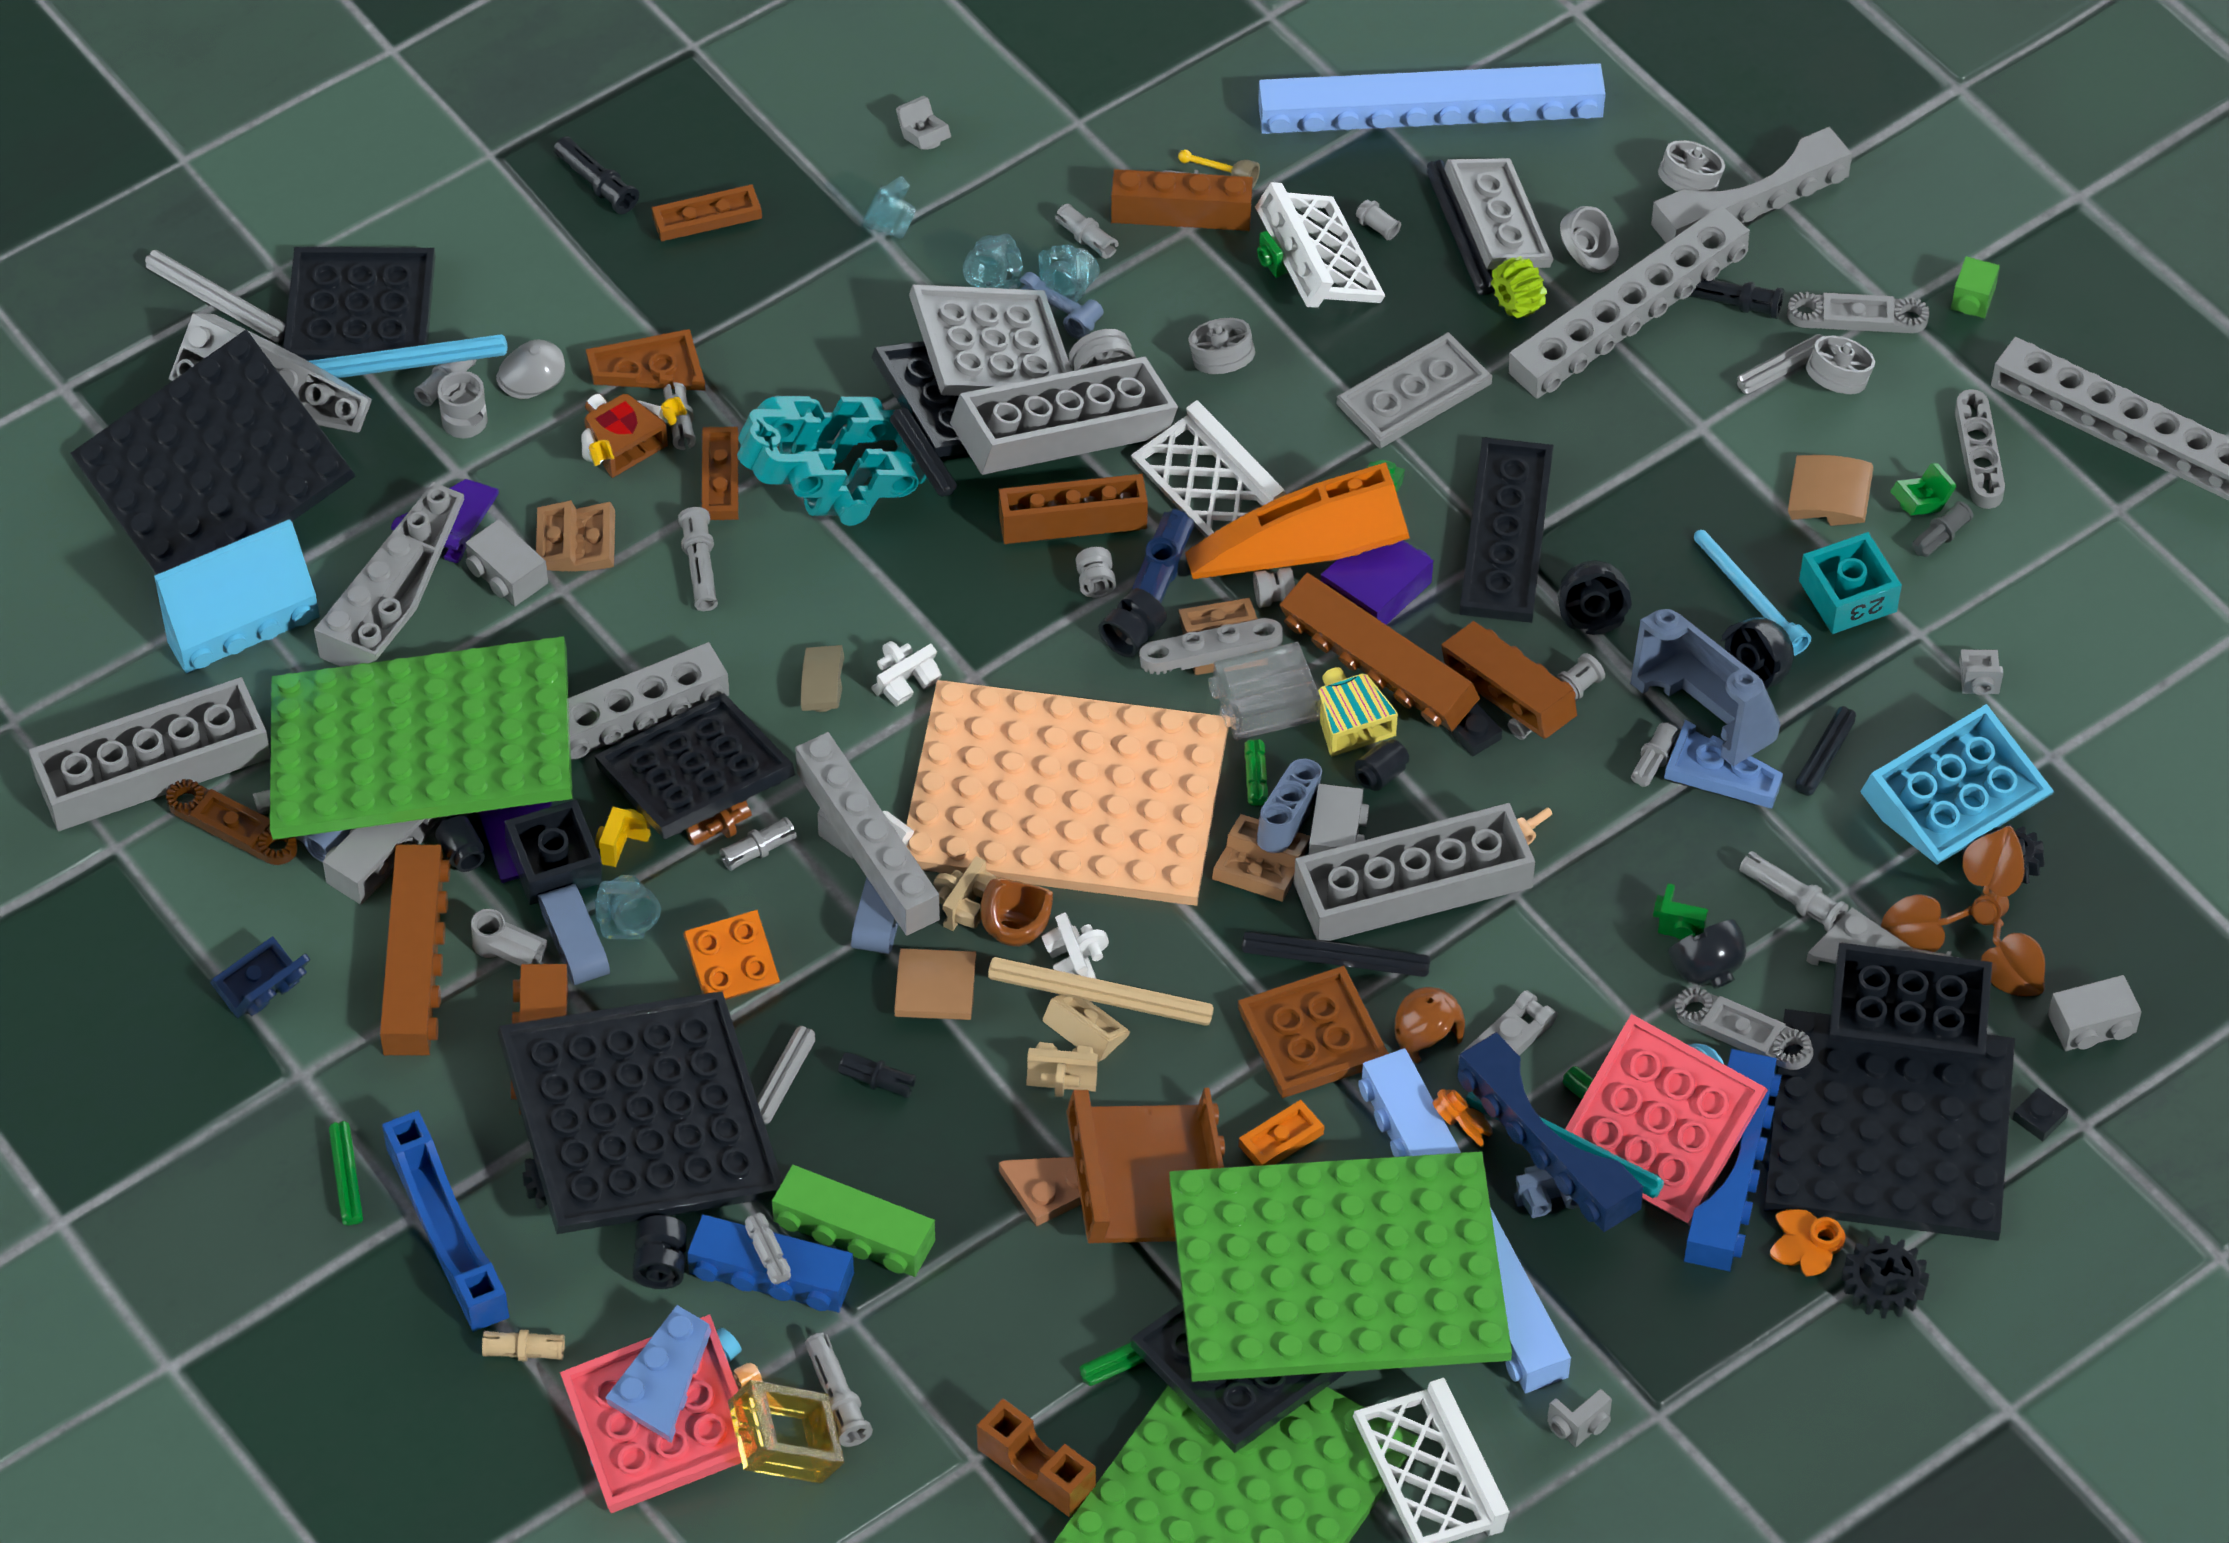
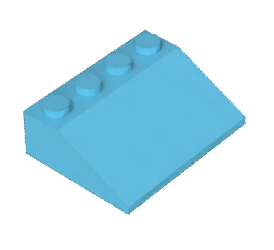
M290 519L154 576L167 642L186 674L196 669L205 668L211 663L231 654H238L244 649L264 640H271L283 632L297 626L306 625L320 617L316 593L293 523Z
M1986 704L1871 773L1860 792L1886 825L1937 865L1978 838L1985 836L2053 794L2054 790Z

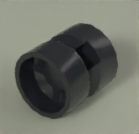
M1135 588L1131 589L1119 602L1117 608L1113 609L1098 625V631L1105 644L1114 652L1124 657H1133L1148 641V636L1152 637L1166 622L1167 614L1164 607L1152 594Z
M655 1215L640 1220L636 1225L635 1249L637 1251L634 1254L633 1279L638 1284L652 1289H669L681 1284L684 1279V1252L686 1251L687 1227L682 1221L669 1216Z

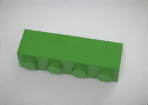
M796 1165L791 1166L772 1200L773 1221L778 1223L783 1229L791 1232L799 1231L813 1237L823 1245H834L853 1253V1256L862 1260L870 1259L878 1262L894 1273H906L916 1277L935 1242L934 1219Z

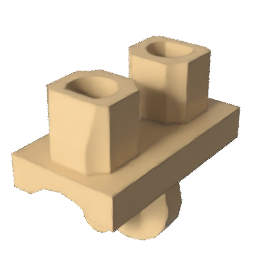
M975 856L964 874L959 870H954L951 875L940 873L935 878L933 884L939 892V903L943 904V910L947 915L943 922V927L954 931L959 923L976 929L980 923L981 904L974 902L977 896L982 898L990 880L998 878L986 871V860Z
M1039 1042L1036 1048L1028 1049L1026 1086L1055 1088V1097H1063L1064 1089L1096 1092L1098 1054L1093 1053L1092 1047L1077 1046L1072 1052L1057 1050L1053 1043Z

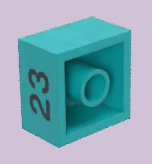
M1869 532L1803 554L1799 582L1832 634L1897 612L1902 584Z

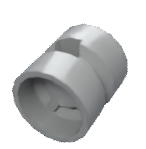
M457 371L446 375L439 382L437 388L442 427L448 434L457 438H470L480 434L488 422L482 380L477 375L467 371Z

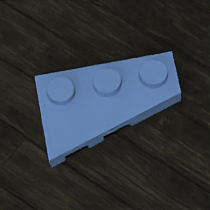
M1685 720L1667 764L1664 779L1772 809L1782 783L1783 773L1752 756L1732 766L1721 757L1722 745L1725 741L1714 735L1707 738L1695 731L1696 725Z
M677 1305L605 1397L608 1405L672 1443L676 1432L675 1424L680 1410H683L688 1398L687 1390L693 1374L697 1373L711 1333L709 1324Z

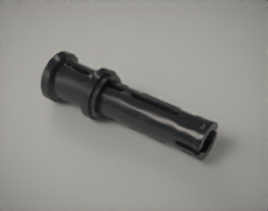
M565 136L557 141L554 146V153L591 183L594 193L599 198L607 199L612 204V208L616 213L626 214L635 207L639 200V191L634 186H627L621 180L618 172L601 166L570 137Z
M1704 279L1696 285L1695 290L1690 296L1736 305L1744 313H1749L1750 310L1771 315V318L1778 319L1783 303L1784 288L1777 287L1776 290L1757 287L1754 282L1738 285L1715 279L1711 281Z

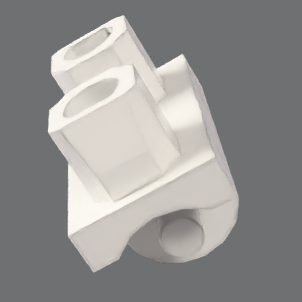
M892 641L884 644L882 649L885 657L878 660L877 665L881 670L889 666L891 668L877 675V683L871 689L877 697L884 693L897 707L911 698L914 693L906 682V679L914 675L923 689L934 685L942 676L937 664L933 660L937 654L936 649L932 644H929L905 658L913 653L908 643L900 648Z
M1066 913L1056 916L1055 919L1058 927L1041 937L1052 958L1067 951L1070 957L1053 964L1054 970L1097 979L1088 956H1091L1093 961H1099L1103 958L1101 951L1109 943L1106 932L1098 929L1093 930L1092 926L1087 924L1081 928L1082 935H1080L1076 926H1071Z

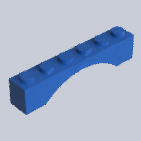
M1731 1049L1728 1067L1766 1087L1768 1091L1738 1142L1739 1155L1731 1174L1708 1200L1694 1209L1684 1262L1730 1271L1733 1257L1741 1258L1746 1235L1739 1234L1741 1224L1749 1225L1753 1202H1748L1746 1199L1748 1192L1756 1193L1760 1170L1753 1168L1755 1160L1763 1161L1768 1138L1761 1137L1762 1128L1770 1129L1775 1106L1768 1105L1769 1097H1777L1782 1077L1780 1074H1775L1777 1058Z
M419 1110L383 1123L386 1150L472 1332L510 1318L506 1292L491 1261L480 1248L464 1218L443 1169L433 1139Z

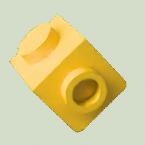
M612 807L606 826L599 827L595 840L596 848L600 849L602 864L616 867L627 838L648 842L651 835L650 824L637 810Z

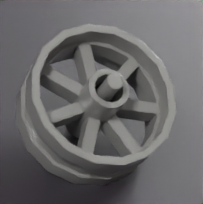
M1685 140L1674 141L1668 144L1658 173L1662 181L1675 191L1683 189L1716 191L1720 182L1719 179L1725 169V164L1715 151L1704 145Z
M1219 318L1208 321L1195 328L1188 338L1195 368L1200 372L1208 374H1224L1236 371L1252 361L1256 353L1250 326L1241 319Z
M1117 329L1093 331L1077 341L1069 353V363L1073 371L1083 369L1084 367L1090 368L1136 358L1128 337L1124 332Z
M1833 335L1823 336L1816 340L1806 369L1808 375L1824 388L1837 393L1856 394L1865 390L1875 365V359L1867 348L1856 341Z

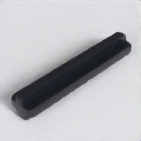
M905 407L893 411L890 422L937 494L941 497L953 494V491L957 488V483L936 451H934L910 411Z
M1845 706L1837 709L1796 779L1795 789L1799 793L1810 796L1815 792L1855 723L1856 712L1853 709H1848Z

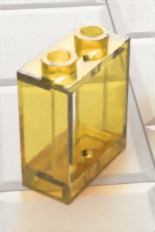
M750 1380L728 1400L743 1470L822 1484L844 1464L843 1452L828 1394ZM771 1414L802 1419L808 1448L777 1443Z

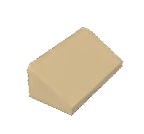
M1065 995L1052 998L1043 1017V1022L1074 1046L1092 1047L1093 1053L1098 1054V1062L1105 1059L1130 1034L1127 1028L1092 1002Z

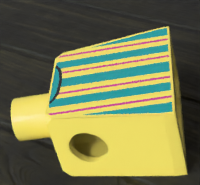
M1339 667L1331 668L1323 674L1322 680L1325 686L1318 689L1317 713L1331 757L1396 736L1398 714L1368 675L1359 674L1346 678L1343 670Z

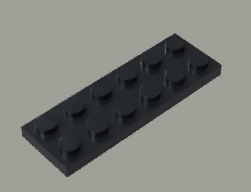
M1482 437L1460 615L1532 623L1554 445Z

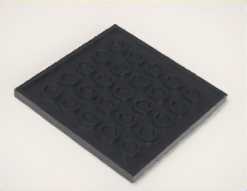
M247 329L70 453L156 575L290 519L292 522L356 477Z
M723 991L501 1025L499 1027L498 1037L556 1234L640 1221L655 1215L670 1216L771 1199L776 1195L783 1181Z
M1785 1009L1783 1023L1792 1029H1797L1799 1032L1803 1031L1805 1035L1809 1036L1813 1047V1057L1805 1067L1797 1070L1778 1067V1074L1782 1075L1778 1095L1775 1097L1764 1211L1782 1212L1801 1209L1809 1211L1817 1218L1829 1217L1848 1222L1999 1241L2015 1038L1987 1034L1985 1058L1979 1059L1829 1039L1830 1014ZM1791 1044L1784 1049L1783 1054L1785 1053L1786 1056L1789 1054L1791 1057L1794 1054L1797 1056V1053L1801 1054L1803 1047L1798 1044Z

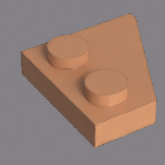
M1074 1157L1005 1160L999 1163L1000 1174L1036 1227L1081 1205Z

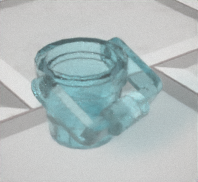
M900 176L885 187L880 185L863 218L862 226L901 239L904 237L913 219L916 207L903 200L910 188L909 183L903 176Z
M1010 234L983 236L976 242L973 249L968 252L963 263V275L971 286L1015 289L1022 284L1019 281L1021 270L1023 269L1021 253ZM1008 271H1010L1012 278L1006 280Z
M1055 245L1051 250L1041 251L1038 256L1040 280L1045 282L1048 288L1075 302H1078L1085 295V291L1099 276L1100 268L1098 262L1084 248L1075 249L1073 245ZM1051 257L1055 260L1061 259L1060 261H1056L1051 264Z
M629 874L621 875L612 881H603L600 884L597 898L595 899L596 920L600 923L602 936L607 939L639 940L644 938L645 932L649 931L657 923L661 914V906L655 894L647 889L635 876ZM611 916L616 927L610 926Z

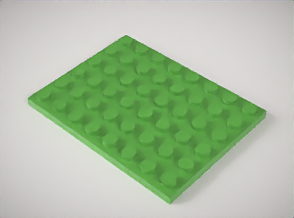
M564 637L545 638L520 643H508L498 646L471 648L454 652L434 653L368 664L361 663L358 665L272 676L270 832L273 840L573 799L567 651Z
M1482 1152L1169 1171L1192 1382L1511 1361L1512 1348Z
M1168 1385L1054 1543H1349L1387 1489L1353 1419L1354 1411L1365 1407L1326 1387L1238 1452L1234 1453ZM1380 1417L1367 1420L1372 1430L1388 1436L1393 1426L1392 1422ZM1398 1426L1392 1439L1414 1447L1418 1437ZM1390 1448L1387 1449L1384 1455L1388 1464L1400 1469L1409 1457Z

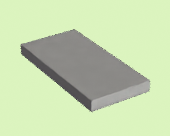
M1448 159L1444 167L1486 269H1496L1500 264H1503V261L1519 256L1524 259L1529 258L1532 261L1533 267L1550 268L1554 259L1511 159Z
M1448 332L1338 395L1336 405L1381 449L1491 385L1492 375Z

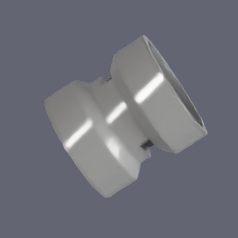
M1089 547L1079 552L1076 556V568L1080 574L1079 586L1082 594L1087 597L1098 598L1113 592L1116 587L1115 575L1111 570V553L1102 547Z
M1291 567L1279 568L1274 573H1268L1265 570L1253 573L1254 592L1258 607H1268L1273 602H1282L1295 587Z

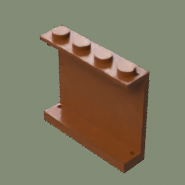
M1210 1088L1203 1089L1198 1105L1091 1107L1089 1090H1073L1066 1112L1087 1242L1176 1241L1169 1171L1224 1168L1225 1141L1222 1135H1218L1219 1108L1217 1103H1212Z

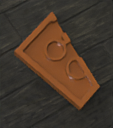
M690 329L586 349V358L594 385L664 389L670 384L671 389H675L674 383H681L686 387V390L706 391L705 380Z

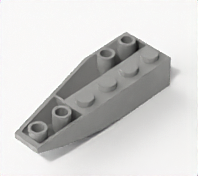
M192 314L168 379L171 381L175 380L246 329L215 314ZM248 331L318 425L360 432L372 401L371 398L298 355Z
M435 482L429 486L315 627L314 633L321 659L343 667L361 663L368 664L379 658L417 610L463 504L464 494Z

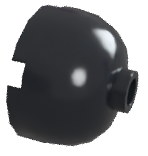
M1585 561L1572 567L1561 580L1558 591L1560 614L1570 628L1574 630L1575 627L1578 629H1588L1586 634L1598 635L1616 629L1625 621L1624 616L1631 609L1632 601L1629 584L1621 571L1616 567L1603 561Z
M1759 617L1748 618L1729 626L1722 635L1721 642L1725 641V650L1759 676L1766 689L1783 681L1789 673L1794 659L1793 645L1787 632L1773 620Z
M1731 919L1704 928V933L1694 938L1690 935L1670 947L1668 953L1673 966L1687 982L1695 985L1711 983L1713 988L1717 989L1735 980L1732 973L1742 966L1746 956V943L1735 919Z

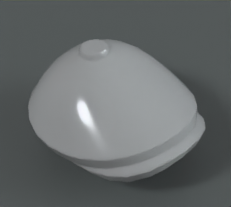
M1581 206L1563 217L1560 224L1561 239L1575 261L1584 269L1595 273L1611 269L1619 256V246L1607 216L1598 208Z
M541 339L528 341L520 345L504 359L496 375L497 383L505 393L513 398H533L552 389L562 380L565 373L564 356L561 350L549 341Z

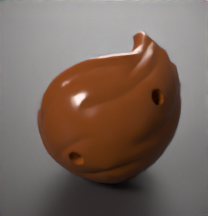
M996 878L990 880L983 893L980 907L981 920L985 930L998 942L1007 946L1017 947L1031 943L1043 933L1048 925L1053 893L1049 889L1040 886L1024 884L1023 882L1010 879Z
M1435 987L1416 989L1409 993L1398 1007L1395 1017L1396 1040L1400 1049L1406 1048L1411 1060L1416 1064L1421 1061L1419 1050L1438 1043L1448 1034L1450 1029L1456 1035L1458 1044L1463 1041L1465 1028L1463 1010L1458 1004L1457 999L1445 990Z

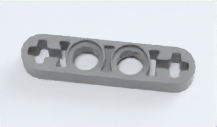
M1973 389L1964 390L1957 397L1955 417L1970 496L1977 506L1991 509L2001 504L2005 490V481L1989 400L1981 391ZM1969 405H1973V408L1977 410L1976 417L1971 418L1972 413ZM1979 430L1986 434V438L1981 440L1973 439L1968 435V432ZM1985 458L1992 465L1985 468L1979 467L1974 464L1973 460ZM1985 480H1989L1988 487L1991 493H1987L1986 489L1983 488Z

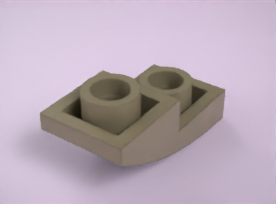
M842 645L806 648L801 683L802 711L826 712L839 707L842 694L840 675L844 662Z

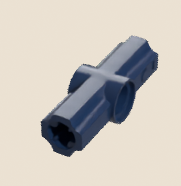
M1173 509L1170 512H1164L1154 538L1146 545V556L1132 589L1138 588L1147 591L1160 603L1164 599L1170 582L1177 576L1178 563L1194 527V520L1189 518L1184 511Z

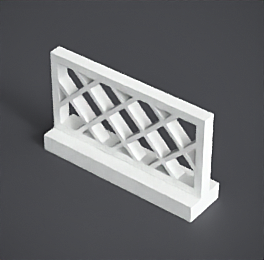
M1270 182L1255 208L1267 231L1282 250L1283 262L1305 305L1318 308L1323 299L1381 303L1385 294L1335 199L1332 196L1287 193L1282 183ZM1316 208H1325L1330 217ZM1296 209L1303 212V216L1296 211ZM1309 216L1325 228H1320L1319 226L1308 220L1306 217ZM1329 229L1330 231L1341 237L1342 241L1328 233L1327 230ZM1308 233L1316 237V241L1312 239ZM1320 240L1336 250L1337 254L1320 244ZM1342 254L1353 261L1355 266L1341 258L1340 255ZM1321 257H1322L1323 259H1325L1326 261H1328L1330 264H1329V265L1325 264V263L1322 261ZM1333 265L1341 271H1343L1344 273H1346L1347 275L1351 276V278L1348 279L1347 277L1333 269ZM1353 280H1357L1358 282L1366 286L1368 290L1354 283ZM1334 282H1335L1336 284H1338V285L1341 286L1342 288L1332 287V286H1333V284H1334Z
M1198 400L1186 407L1187 415L1131 455L1132 461L1180 511H1184L1189 518L1194 520V526L1206 538L1214 533L1212 530L1213 520L1233 522L1247 514L1240 513L1241 500H1256L1263 506L1286 495L1285 490ZM1187 429L1195 436L1193 445H1174L1175 438ZM1153 453H1167L1165 466L1150 465L1145 459ZM1173 454H1192L1190 467L1171 466ZM1198 455H1213L1216 458L1215 468L1196 467ZM1169 476H1188L1187 488H1172L1168 484ZM1194 477H1214L1212 489H1193ZM1219 478H1235L1238 481L1237 491L1218 490ZM1191 497L1210 498L1209 510H1193L1190 507ZM1216 499H1235L1234 512L1214 511Z
M1445 1378L1429 1382L1428 1389L1354 1411L1353 1419L1412 1543H1449L1486 1531L1488 1536L1503 1532L1509 1510ZM1422 1404L1428 1418L1425 1424L1422 1425L1403 1417L1406 1408ZM1380 1417L1392 1422L1393 1426L1388 1436L1372 1430L1367 1420ZM1398 1425L1420 1434L1414 1447L1392 1439ZM1424 1437L1441 1443L1444 1452L1440 1459L1419 1450ZM1388 1448L1409 1456L1404 1470L1387 1463L1384 1455ZM1414 1459L1436 1468L1430 1481L1409 1473ZM1441 1470L1457 1477L1460 1483L1457 1493L1435 1484ZM1404 1481L1426 1490L1420 1504L1403 1496L1400 1489ZM1430 1493L1452 1501L1447 1515L1425 1506ZM1459 1504L1473 1510L1477 1521L1466 1524L1451 1516L1456 1505ZM1420 1515L1442 1524L1440 1531L1423 1537L1417 1526Z

